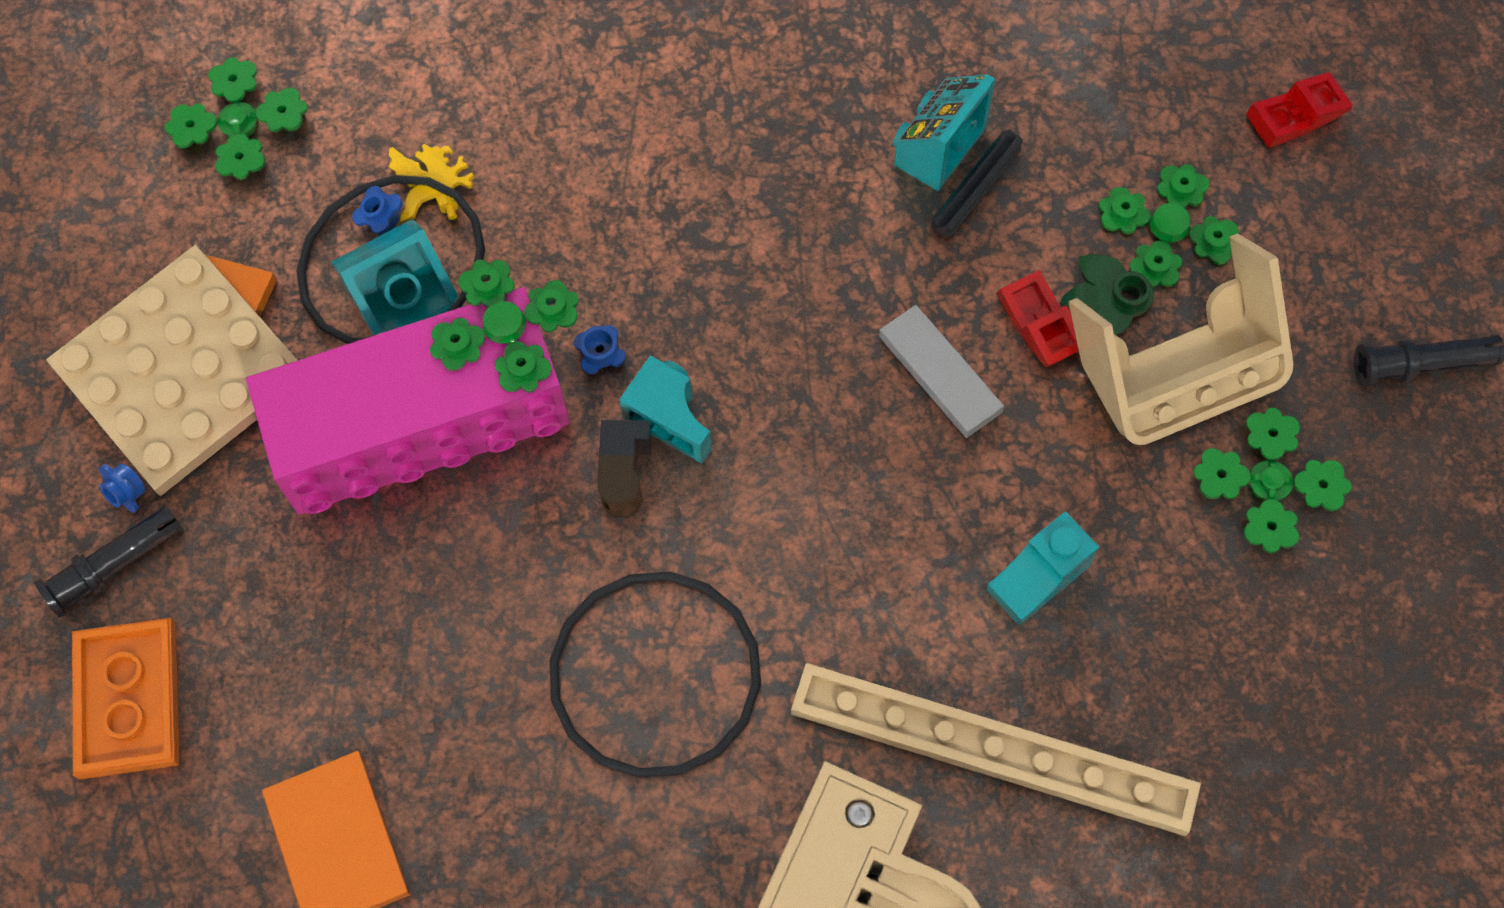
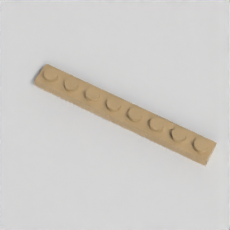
M809 663L805 664L791 708V715L1176 834L1186 836L1191 829L1201 786L1199 782Z

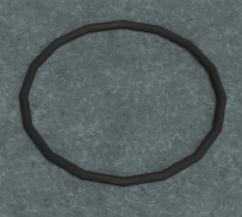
M392 175L358 185L329 205L306 235L296 269L301 303L318 328L346 344L365 339L353 338L326 324L309 300L305 269L313 240L334 212L366 192L372 186H379L381 188L391 184L427 185L453 198L470 219L477 249L474 262L483 260L485 246L479 217L458 191L430 177ZM462 291L448 311L461 308L467 300V293Z
M670 571L629 574L593 591L564 621L550 657L551 702L567 736L598 764L639 778L680 775L720 756L748 724L761 686L758 644L740 609L709 583ZM672 581L704 591L733 615L749 646L752 684L740 719L713 749L680 765L639 768L603 756L575 731L560 699L559 659L572 626L597 599L631 583Z

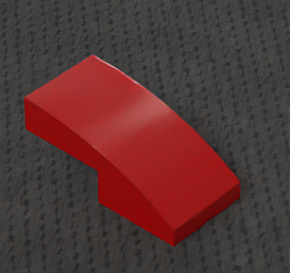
M1327 72L1296 81L1288 93L1253 103L1246 112V116L1266 146L1271 148L1305 135L1350 111L1353 104L1332 74Z
M1040 269L999 289L996 293L1020 335L1046 368L1079 352L1071 312L1067 305L1059 306Z

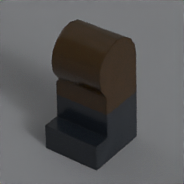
M601 420L597 484L602 506L612 516H630L641 506L643 497L639 476L637 475L638 455H651L652 436L649 421Z

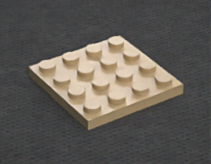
M196 244L46 359L138 472L160 496L165 494L257 420L245 377L298 361Z

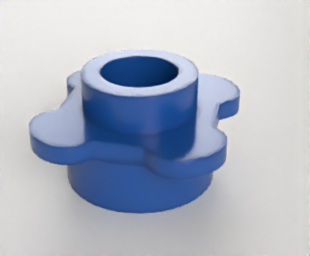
M372 186L366 191L360 208L353 212V222L358 226H369L376 234L386 233L396 227L401 218L402 198L398 194L388 195L384 193L379 186Z
M611 325L594 326L575 337L574 347L581 352L583 358L581 368L585 373L596 374L600 368L610 365L619 367L625 362L626 354L618 346L617 338L619 334L615 327ZM597 347H603V352L598 353L595 351Z
M119 463L113 469L106 464L101 465L98 470L103 477V482L99 485L102 495L113 506L120 507L123 504L127 510L135 513L139 509L135 500L145 493V486L140 477L123 463Z

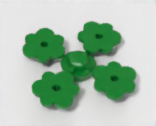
M230 57L225 60L224 65L213 66L208 72V77L211 83H213L211 85L213 95L217 97L224 95L227 101L235 103L224 107L219 113L218 119L212 113L207 112L203 104L196 103L191 108L187 105H178L172 109L170 114L172 120L165 124V130L167 134L172 136V140L177 147L187 148L194 142L196 144L205 143L209 138L208 133L212 132L218 124L220 130L229 139L227 144H221L216 149V155L219 159L216 161L215 168L222 176L234 175L236 179L243 180L249 176L250 172H257L265 165V158L261 153L263 149L261 142L257 139L250 141L248 139L257 128V118L260 122L267 123V127L271 132H279L282 128L287 131H294L302 125L301 115L307 112L308 106L305 101L300 100L299 92L294 88H285L279 94L274 91L267 93L264 97L265 103L259 105L256 111L251 105L239 102L245 97L246 92L256 89L257 82L254 77L257 74V68L251 61L239 62L237 58Z
M1189 164L1181 166L1180 169L1176 166H1166L1162 169L1160 173L1161 183L1157 187V193L1161 197L1167 198V203L1158 207L1152 216L1150 211L1144 207L1145 198L1139 193L1131 195L1130 191L1124 187L1112 189L1109 198H1103L1098 205L1100 212L1103 213L1101 224L1106 230L1117 231L1120 229L1123 234L1130 235L1135 232L1136 227H1143L1149 222L1152 233L1162 240L1154 242L1151 247L1148 245L1138 246L1135 252L1136 257L1131 260L1129 265V271L1144 275L1153 288L1159 284L1164 287H1172L1179 280L1178 269L1182 265V258L1177 254H1172V247L1167 242H1178L1188 235L1189 240L1196 245L1194 253L1197 257H1208L1214 264L1223 265L1230 260L1232 254L1229 237L1239 233L1238 226L1233 221L1223 220L1219 222L1213 216L1206 217L1203 224L1194 225L1190 229V215L1185 208L1188 204L1193 207L1201 205L1203 201L1202 194L1206 193L1209 188V180L1202 174H1196L1195 168Z
M477 260L473 263L472 270L465 271L460 275L458 283L460 289L467 293L466 298L470 305L478 306L483 303L488 308L483 317V330L478 326H469L468 321L464 318H457L452 324L439 323L433 328L431 333L435 343L431 345L430 353L433 358L441 359L443 366L447 370L457 371L464 367L466 361L474 363L479 360L481 355L479 347L484 344L485 335L495 343H509L504 350L505 357H500L495 361V369L500 374V386L507 392H516L521 388L528 393L534 392L538 388V381H544L551 375V364L546 358H543L544 352L539 345L527 347L524 343L515 340L524 333L526 320L533 325L540 324L542 330L548 333L554 332L558 326L563 328L573 326L578 318L575 309L579 303L578 295L573 291H567L565 284L559 280L549 281L543 289L535 288L530 291L529 300L531 303L525 307L523 314L518 306L505 301V294L511 293L515 288L513 279L509 277V265L503 260H494L489 264L485 260Z
M1269 408L1264 414L1253 413L1246 420V428L1250 432L1247 438L1248 445L1253 449H1260L1263 457L1268 459L1255 465L1251 473L1245 466L1239 464L1240 457L1237 453L1227 452L1223 454L1215 448L1205 450L1201 456V464H1198L1193 470L1195 479L1201 481V493L1209 499H1217L1221 495L1226 499H1234L1239 494V488L1245 487L1249 483L1253 495L1263 502L1259 508L1252 507L1247 511L1246 520L1248 524L1244 529V537L1252 545L1262 544L1263 550L1270 554L1276 553L1280 547L1292 548L1299 540V533L1294 527L1298 520L1296 514L1292 511H1284L1283 505L1279 502V500L1289 495L1293 484L1299 493L1305 495L1304 501L1307 506L1316 508L1321 505L1328 511L1339 510L1344 504V495H1347L1352 488L1350 481L1343 478L1344 468L1337 461L1328 460L1321 464L1317 460H1310L1306 463L1304 471L1296 475L1294 481L1289 469L1283 464L1274 461L1280 459L1284 452H1293L1297 448L1298 440L1295 436L1300 430V424L1297 419L1289 415L1282 416L1281 411L1277 408Z

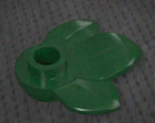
M1088 254L1080 256L1078 259L1079 268L1085 282L1070 289L1060 301L1062 307L1067 305L1070 311L1068 301L1078 298L1111 323L1114 334L1119 335L1128 329L1133 317L1140 316L1149 310L1154 299V290L1144 275L1133 271L1127 272L1116 258ZM1132 293L1136 296L1137 300H1128L1122 294Z

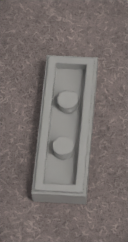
M914 305L879 330L880 339L965 438H968L1003 413L1004 405L917 305Z

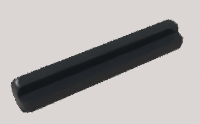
M1004 130L1000 133L932 218L931 227L936 233H939L944 238H949L955 233L1021 150L1022 139L1019 135L1014 134L1011 130Z

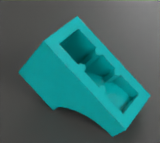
M650 355L619 399L623 419L649 421L652 436L701 464L712 450L710 430L696 420L687 405L692 399L691 380L688 377V373L673 361L666 360L663 363Z
M1065 511L1029 540L1028 545L1013 562L988 583L986 591L1020 626L1091 567L1099 546Z

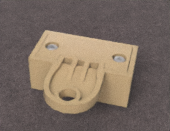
M824 761L758 908L981 907L970 890L954 878L903 855L922 808L921 804Z

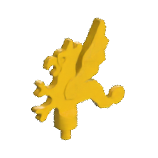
M423 144V152H415V157L427 167L428 172L422 170L418 162L406 158L393 147L389 149V156L392 159L389 168L396 175L430 177L452 189H455L458 185L465 186L468 189L473 188V183L470 181L475 176L472 172L466 176L457 177L459 172L468 168L463 156L458 157L457 164L453 167L446 165L449 163V158L444 156L447 153L453 154L450 146H443L442 148L434 146L430 148ZM407 184L409 187L414 188L410 190L406 197L405 209L396 227L414 219L420 205L428 200L436 198L441 212L447 213L449 220L457 218L455 211L459 205L453 198L427 185Z

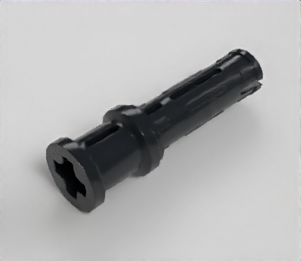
M1491 335L1489 337L1419 345L1408 339H1400L1394 345L1372 347L1368 343L1359 344L1354 353L1355 374L1361 385L1371 386L1375 384L1376 380L1398 378L1402 382L1411 381L1419 373L1500 365L1504 362V345L1494 347V344H1501L1503 339L1499 335Z
M165 504L160 510L104 545L90 556L86 557L84 554L76 555L71 558V565L46 581L40 578L34 584L49 607L61 618L67 614L66 608L90 592L95 594L101 592L102 588L106 586L104 580L177 532L183 531V528L176 518H173L174 515ZM173 518L171 521L158 528L160 525L164 524L165 522Z

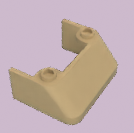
M1238 233L1230 236L1236 278L1219 285L1210 294L1206 304L1208 324L1129 356L1126 343L1114 334L1111 323L1078 298L1068 301L1082 366L1120 434L1133 444L1146 445L1272 393L1288 382L1293 372V357L1278 257Z

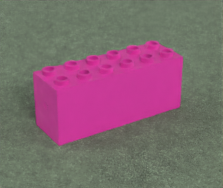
M522 287L513 290L509 294H505V301L518 306L524 314L525 307L531 303L526 288ZM483 303L478 306L467 305L245 377L275 482L298 515L302 513L316 514L328 510L335 502L350 497L357 499L365 498L375 494L380 487L395 482H413L423 477L425 472L443 466L447 468L458 467L467 463L473 456L488 451L494 453L503 452L512 448L516 442L532 436L547 437L557 433L562 426L570 424L561 387L539 325H533L526 320L524 333L515 340L524 343L527 347L539 345L544 352L543 358H546L552 367V373L549 378L544 381H538V388L531 393L523 391L522 388L516 392H507L500 386V374L495 369V361L500 357H505L504 350L509 343H495L485 335V342L479 347L481 353L479 360L474 363L466 361L464 367L457 371L447 370L443 366L441 359L432 357L430 347L435 343L431 335L433 328L439 323L452 324L455 319L464 318L468 321L469 326H478L483 330V317L488 309Z

